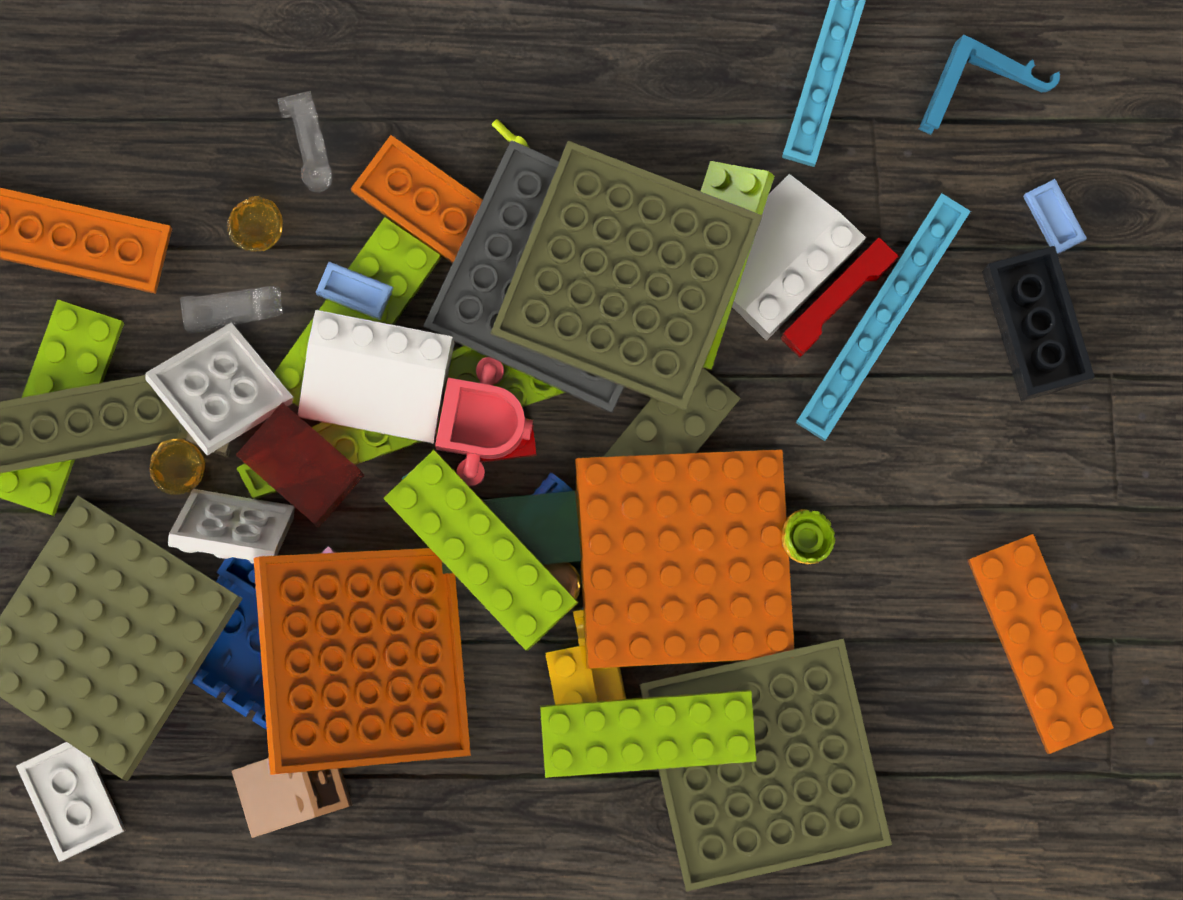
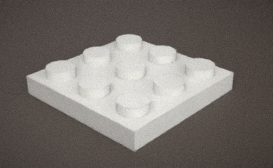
M232 322L146 372V381L206 455H209L291 405L293 401V396Z
M193 489L169 532L168 546L179 548L187 553L199 551L211 553L223 559L232 557L246 559L251 563H254L255 557L277 556L294 519L295 506Z

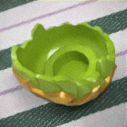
M806 509L795 511L787 518L782 529L784 551L791 559L802 564H815L826 559L832 552L835 544V533L831 527V522L818 511L810 512Z

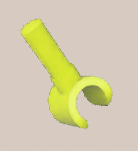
M498 119L492 123V126L508 142L513 140L529 148L524 138L515 136Z

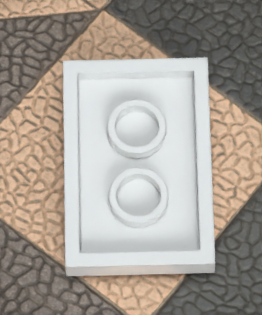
M68 742L16 766L59 862L126 831L95 761Z

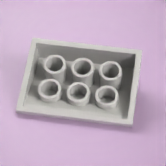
M790 174L768 195L762 213L763 217L756 232L732 308L766 341L862 246L866 239L839 211Z
M315 310L307 348L298 417L434 444L454 348L453 337Z

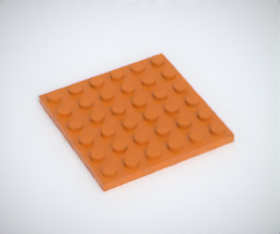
M782 450L575 459L587 669L750 660L794 650L789 556L784 551L782 542V529L787 520Z
M430 548L259 556L254 558L270 775L471 756L456 577Z

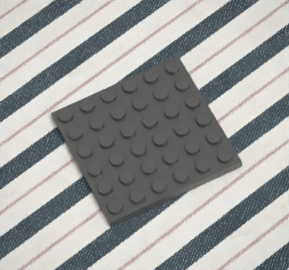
M511 140L424 323V328L437 334L452 336L456 343L491 357L504 365L609 413H613L625 387L491 335V330L559 164V161Z

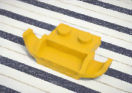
M573 611L579 646L545 653L555 705L626 699L620 667L587 669L584 611Z

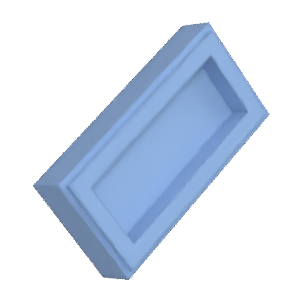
M1055 179L1024 194L1023 197L1050 247L1055 246L1057 254L1087 239Z
M328 262L316 290V295L381 320L393 287Z

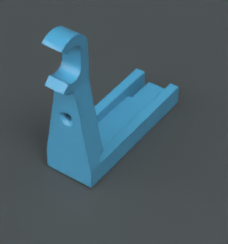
M963 34L953 46L919 130L931 135L934 128H939L967 60L968 63L1017 81L1039 92H1048L1053 89L1059 82L1060 73L1052 74L1049 83H1045L1032 76L1031 70L1035 66L1033 60L1024 66Z

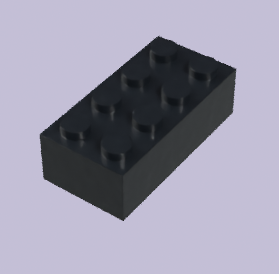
M1055 246L989 263L982 271L1020 400L1025 401L1083 385L1095 378Z

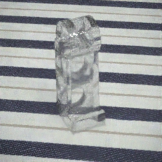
M311 91L277 99L283 118L292 116L304 163L301 169V178L305 186L313 192L327 190L333 180L332 171Z
M276 286L194 297V295L180 297L183 325L189 334L221 328L231 322L233 325L283 314L280 289Z

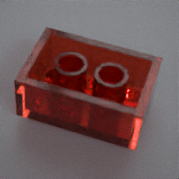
M283 402L236 454L238 458L317 527L322 525L365 476L360 469Z

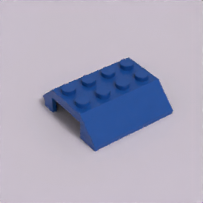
M232 557L223 561L216 572L220 575L216 582L243 599L197 670L193 684L215 698L223 691L226 693L222 701L223 703L245 717L253 710L256 714L252 721L267 730L254 563L246 559Z

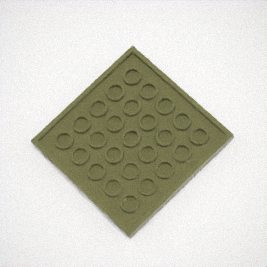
M568 141L491 330V335L686 411L763 215Z
M77 495L0 616V697L121 779L128 781L243 598Z
M844 638L639 684L642 698L751 690L756 762L658 769L686 892L892 845Z

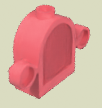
M485 357L477 364L476 374L480 383L448 378L435 443L437 450L466 455V459L457 467V474L469 487H476L484 480L485 470L480 462V458L497 459L504 457L514 451L522 439L530 440L533 420L525 418L519 400L508 390L494 386L503 379L504 368L501 362L491 357Z

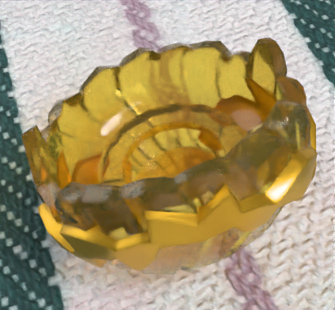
M259 196L249 197V199L238 203L237 207H234L231 211L227 224L228 234L237 247L246 251L268 250L279 240L282 234V215L273 201Z
M178 438L160 443L150 460V475L153 483L162 492L170 495L185 494L192 491L200 483L205 469L204 458L199 449L192 443Z

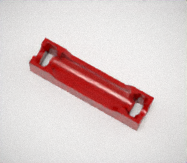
M878 238L783 333L781 340L801 358L822 334V326L865 282H876L895 263L899 256L881 238Z

